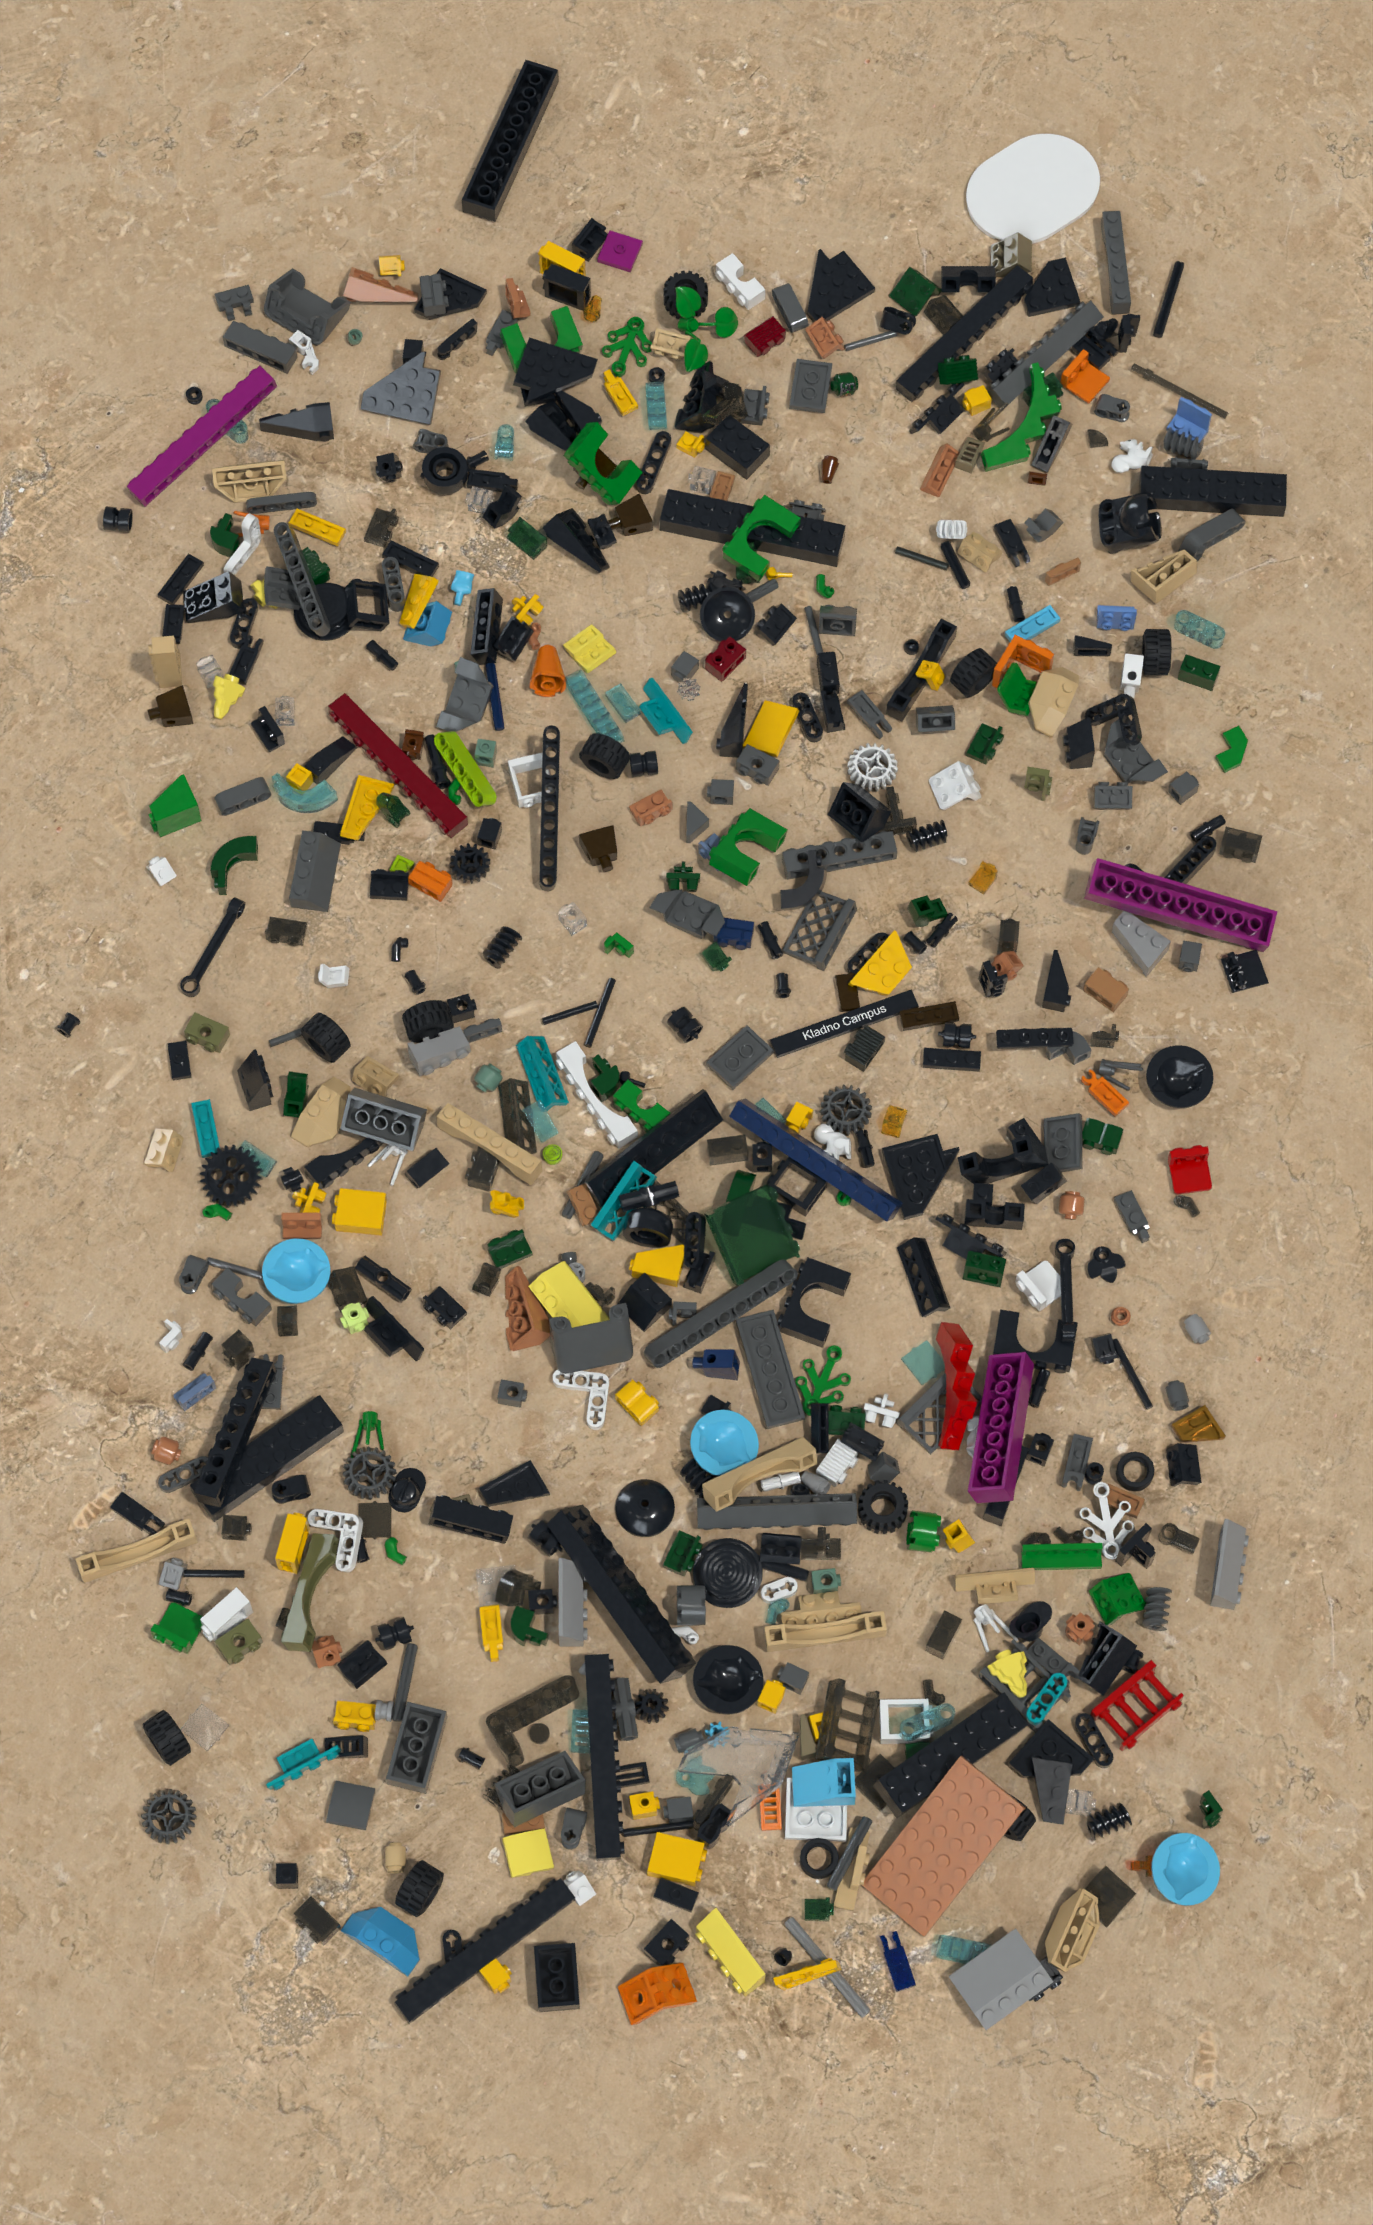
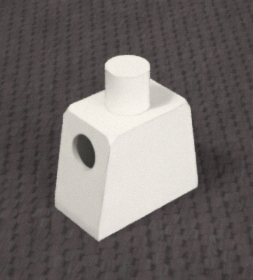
M1125 653L1120 690L1134 698L1135 693H1138L1140 688L1144 656Z

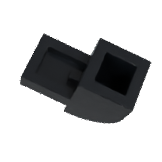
M510 485L505 486L499 499L489 503L482 518L494 529L505 525L520 509L517 505L522 496Z

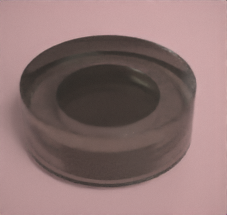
M543 1723L534 1724L529 1732L531 1741L539 1745L546 1743L550 1737L549 1728Z

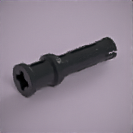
M434 734L427 735L424 739L432 764L431 774L435 778L434 784L439 789L448 788L451 781L447 777V766L443 764L441 754L435 746Z

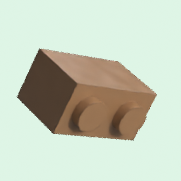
M1098 967L1085 982L1083 991L1114 1013L1127 997L1129 988H1127L1124 982L1113 978L1110 972Z

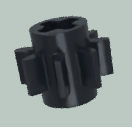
M292 1167L283 1170L284 1175L281 1176V1180L285 1189H292V1192L301 1189L300 1184L304 1180L299 1169L294 1170Z

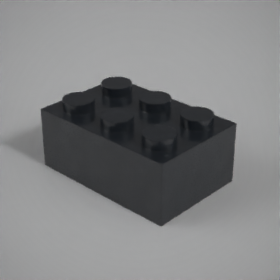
M729 414L705 438V449L746 480L770 456V444Z
M575 1943L534 1946L539 2012L580 2009Z

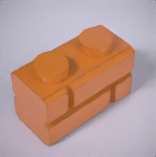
M419 861L408 877L409 885L442 902L453 884L451 875L444 870L438 871L430 862L424 863Z

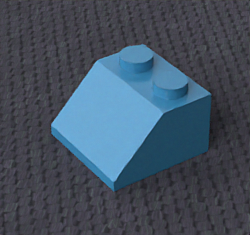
M437 601L427 603L415 628H406L403 639L430 647L442 644L445 640L447 627L450 624L452 611Z

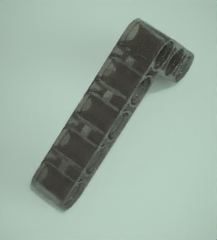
M565 1675L501 1708L486 1718V1724L491 1737L510 1766H519L524 1761V1754L513 1733L575 1701L579 1697L580 1693L572 1676Z

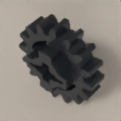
M467 843V848L460 845V851L454 850L455 856H450L452 875L456 874L457 880L463 878V883L470 880V883L473 884L474 879L480 882V876L485 878L486 872L490 871L488 852L484 853L483 847L477 849V844L470 847V844Z

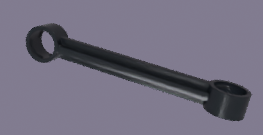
M236 897L230 901L225 917L190 976H186L181 980L180 987L185 996L195 997L199 994L200 980L235 920L242 915L246 902ZM192 981L197 984L196 989L193 991L184 990V985L187 982Z
M1060 1239L1056 1243L1055 1255L1060 1260L1062 1342H1074L1075 1336L1071 1268L1075 1244L1070 1239ZM1065 1246L1069 1247L1072 1251L1062 1253L1059 1251V1248Z

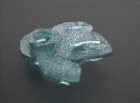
M700 1755L692 1756L686 1761L685 1767L677 1772L676 1781L681 1787L689 1788L695 1795H706L710 1793L706 1783L714 1778L716 1770L702 1765ZM684 1775H688L690 1779L688 1781H684L682 1777Z

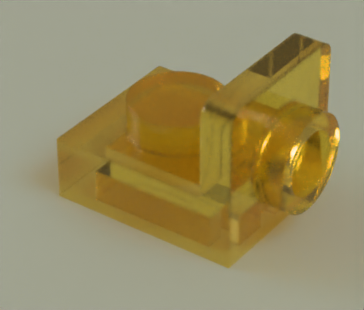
M982 861L980 868L969 881V886L984 895L997 879L998 871L996 867L991 863Z
M889 1105L883 1120L881 1133L899 1138L908 1110Z

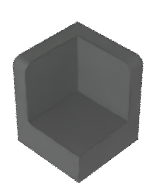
M882 1451L876 1461H872L868 1465L870 1479L874 1482L879 1480L880 1483H883V1480H888L887 1484H889L900 1473L898 1460Z

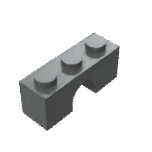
M227 1267L212 1283V1293L219 1300L224 1299L227 1302V1306L233 1312L238 1311L242 1314L241 1317L246 1323H252L257 1326L272 1310L271 1304L257 1292L247 1299L238 1297L237 1293L243 1287L242 1279Z

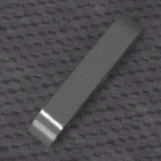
M201 1456L161 1475L158 1480L160 1489L165 1493H171L193 1483L201 1477L202 1468H200V1463L204 1462L206 1464L208 1457ZM193 1466H195V1469H197V1473H198V1474H196V1475H195L194 1470H193V1468H192ZM183 1470L191 1472L189 1479H182L180 1477ZM174 1475H177L179 1483L176 1482ZM164 1480L172 1481L171 1486L167 1487V1485H164Z

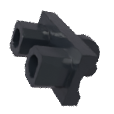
M605 514L587 520L599 549L604 550L617 543Z

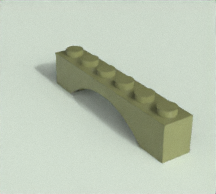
M313 1533L308 1544V1552L303 1561L301 1576L298 1578L296 1593L292 1598L291 1610L287 1615L286 1627L281 1637V1642L291 1651L311 1652L316 1633L311 1622L310 1606L312 1596L320 1579L336 1563L339 1539L334 1534Z

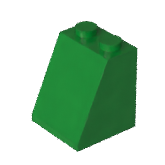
M184 774L180 775L149 806L151 813L148 816L151 821V827L154 833L158 832L160 838L202 821L197 801Z

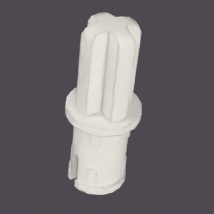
M791 1472L784 1475L778 1474L777 1477L762 1480L761 1488L766 1492L777 1488L784 1489L785 1486L801 1483L799 1472Z

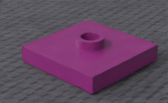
M610 230L597 258V262L631 273L643 245V240Z

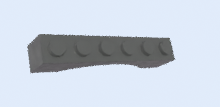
M1104 211L1101 218V230L1108 263L1111 315L1129 314L1131 296L1120 211Z

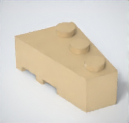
M1181 550L1163 557V560L1156 563L1150 562L1147 563V566L1140 569H1132L1131 583L1157 604L1197 573V560L1187 551Z

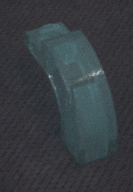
M278 772L272 776V787L278 793L280 803L292 811L315 813L330 807L338 800L337 792L325 779L316 787L302 791L291 787Z

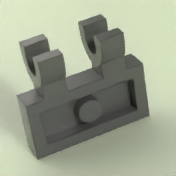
M249 284L214 294L219 311L226 312L228 321L235 320L233 308L242 306L245 316L252 315L250 304L254 303Z

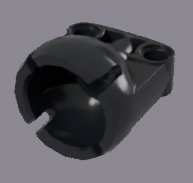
M1141 492L1113 500L1105 499L1100 503V537L1102 544L1109 553L1115 554L1120 550L1150 545L1159 541L1162 536L1161 518L1159 512L1148 513V510L1157 508V503L1150 492Z

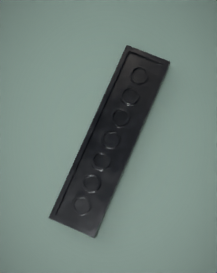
M702 1089L584 1182L602 1209L633 1161L655 1175L720 1124L723 1118L707 1091ZM643 1173L639 1178V1185H642L650 1177Z

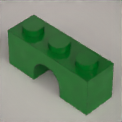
M627 1080L613 1095V1105L619 1111L627 1113L630 1120L634 1123L638 1122L648 1132L671 1113L659 1103H656L651 1109L645 1110L640 1108L637 1104L643 1098V1092L631 1081Z

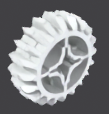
M875 742L873 747H870L869 743H867L866 748L860 746L859 750L855 749L853 755L849 757L848 774L851 775L850 779L855 781V784H861V787L864 789L868 787L869 792L872 788H875L878 792L879 787L885 789L886 784L891 785L892 780L896 778L895 773L898 771L897 760H894L895 755L890 754L889 748L884 750L883 744L877 747ZM880 759L886 764L887 768L879 762ZM858 767H861V770L865 771L866 775H863Z

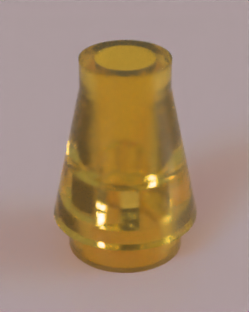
M597 295L592 296L583 311L586 321L593 323L600 319L601 297Z

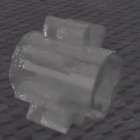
M684 678L683 682L678 683L677 693L682 696V700L692 701L695 696L700 695V686L696 679Z

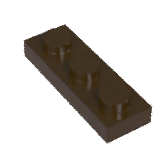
M956 1001L899 1012L903 1031L959 1021Z

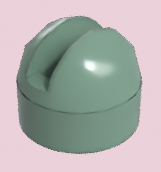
M358 329L350 330L348 333L349 343L357 345L361 342L362 332Z

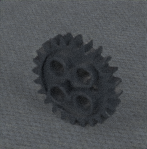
M225 1145L224 1151L218 1147V1154L211 1152L213 1158H205L208 1165H202L206 1169L205 1172H200V1175L205 1177L200 1182L206 1184L202 1189L204 1191L209 1190L206 1196H213L212 1201L215 1203L219 1200V1205L221 1206L226 1202L228 1208L231 1207L232 1203L235 1207H238L239 1201L245 1205L246 1198L252 1200L251 1193L258 1194L254 1190L255 1187L261 1188L257 1181L263 1180L261 1176H258L263 1170L256 1168L260 1165V1162H253L256 1156L252 1155L249 1157L251 1151L246 1150L244 1152L242 1146L237 1150L236 1146L232 1145L231 1150H229V1147ZM236 1158L237 1164L234 1167H229L230 1159ZM222 1171V1177L215 1180L214 1173ZM229 1173H232L235 1177L233 1180L230 1179ZM249 1173V1179L242 1182L240 1179L241 1175ZM229 1185H234V1192L226 1194V1188Z

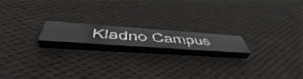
M911 989L770 1039V1043L776 1057L780 1058L864 1028L865 1025L870 1026L898 1016L900 1011L918 1008L919 1005Z

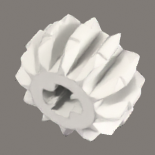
M939 520L936 526L937 537L964 539L967 533V522L963 520Z

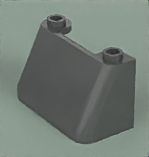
M292 268L269 285L264 312L273 321L294 333L299 330L311 338L313 344L319 345L327 339L349 311L351 302L343 297H337L331 304L304 288V276Z
M626 1303L617 1304L610 1308V1320L573 1328L566 1317L549 1318L550 1343L557 1369L561 1373L567 1374L629 1361L632 1358L633 1343Z

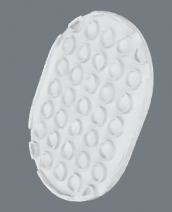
M1055 134L1027 136L995 154L974 171L967 186V209L975 225L993 239L1003 240L1018 232L1030 239L1032 244L1038 243L1061 231L1090 210L1099 192L1100 174L1092 155L1074 140Z

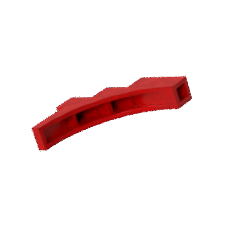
M941 1322L936 1341L942 1352L946 1372V1407L938 1445L941 1449L959 1451L968 1419L972 1420L977 1405L976 1399L970 1392L975 1372L968 1363L973 1344L959 1324Z

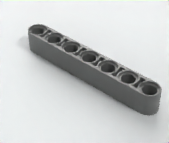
M279 522L274 527V534L308 625L317 635L325 636L330 631V623L296 533L287 523Z

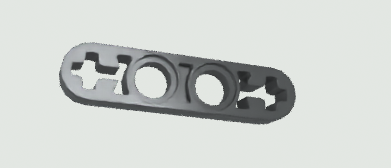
M314 492L250 498L246 501V511L250 514L294 510L297 508H311L317 505V498Z

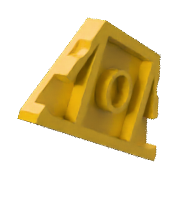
M895 930L851 979L848 985L888 996L910 971L912 966Z

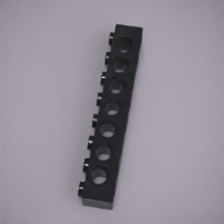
M251 1357L249 1364H246L244 1376L237 1385L236 1395L230 1401L228 1414H225L222 1428L216 1434L214 1447L210 1449L208 1461L202 1467L201 1478L194 1486V1494L198 1502L221 1507L277 1373L273 1362Z

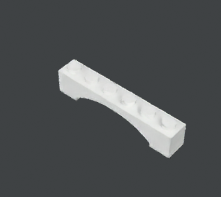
M575 1041L556 1052L557 1060L555 1062L558 1068L566 1072V1079L569 1084H574L577 1088L576 1093L578 1097L586 1101L589 1113L597 1117L598 1126L601 1130L605 1129L608 1133L607 1138L612 1145L615 1144L620 1149L638 1138V1130L629 1117L619 1116L609 1110L592 1092L583 1070V1065L586 1064V1055Z

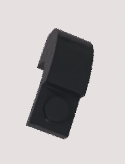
M808 850L809 875L805 883L796 889L780 890L781 909L795 910L812 903L823 890L827 870L819 868V866H822V856L818 854L817 850Z

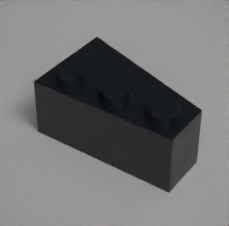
M1099 1621V1632L1097 1637L1092 1639V1650L1090 1655L1085 1657L1078 1679L1104 1696L1137 1645L1121 1633Z

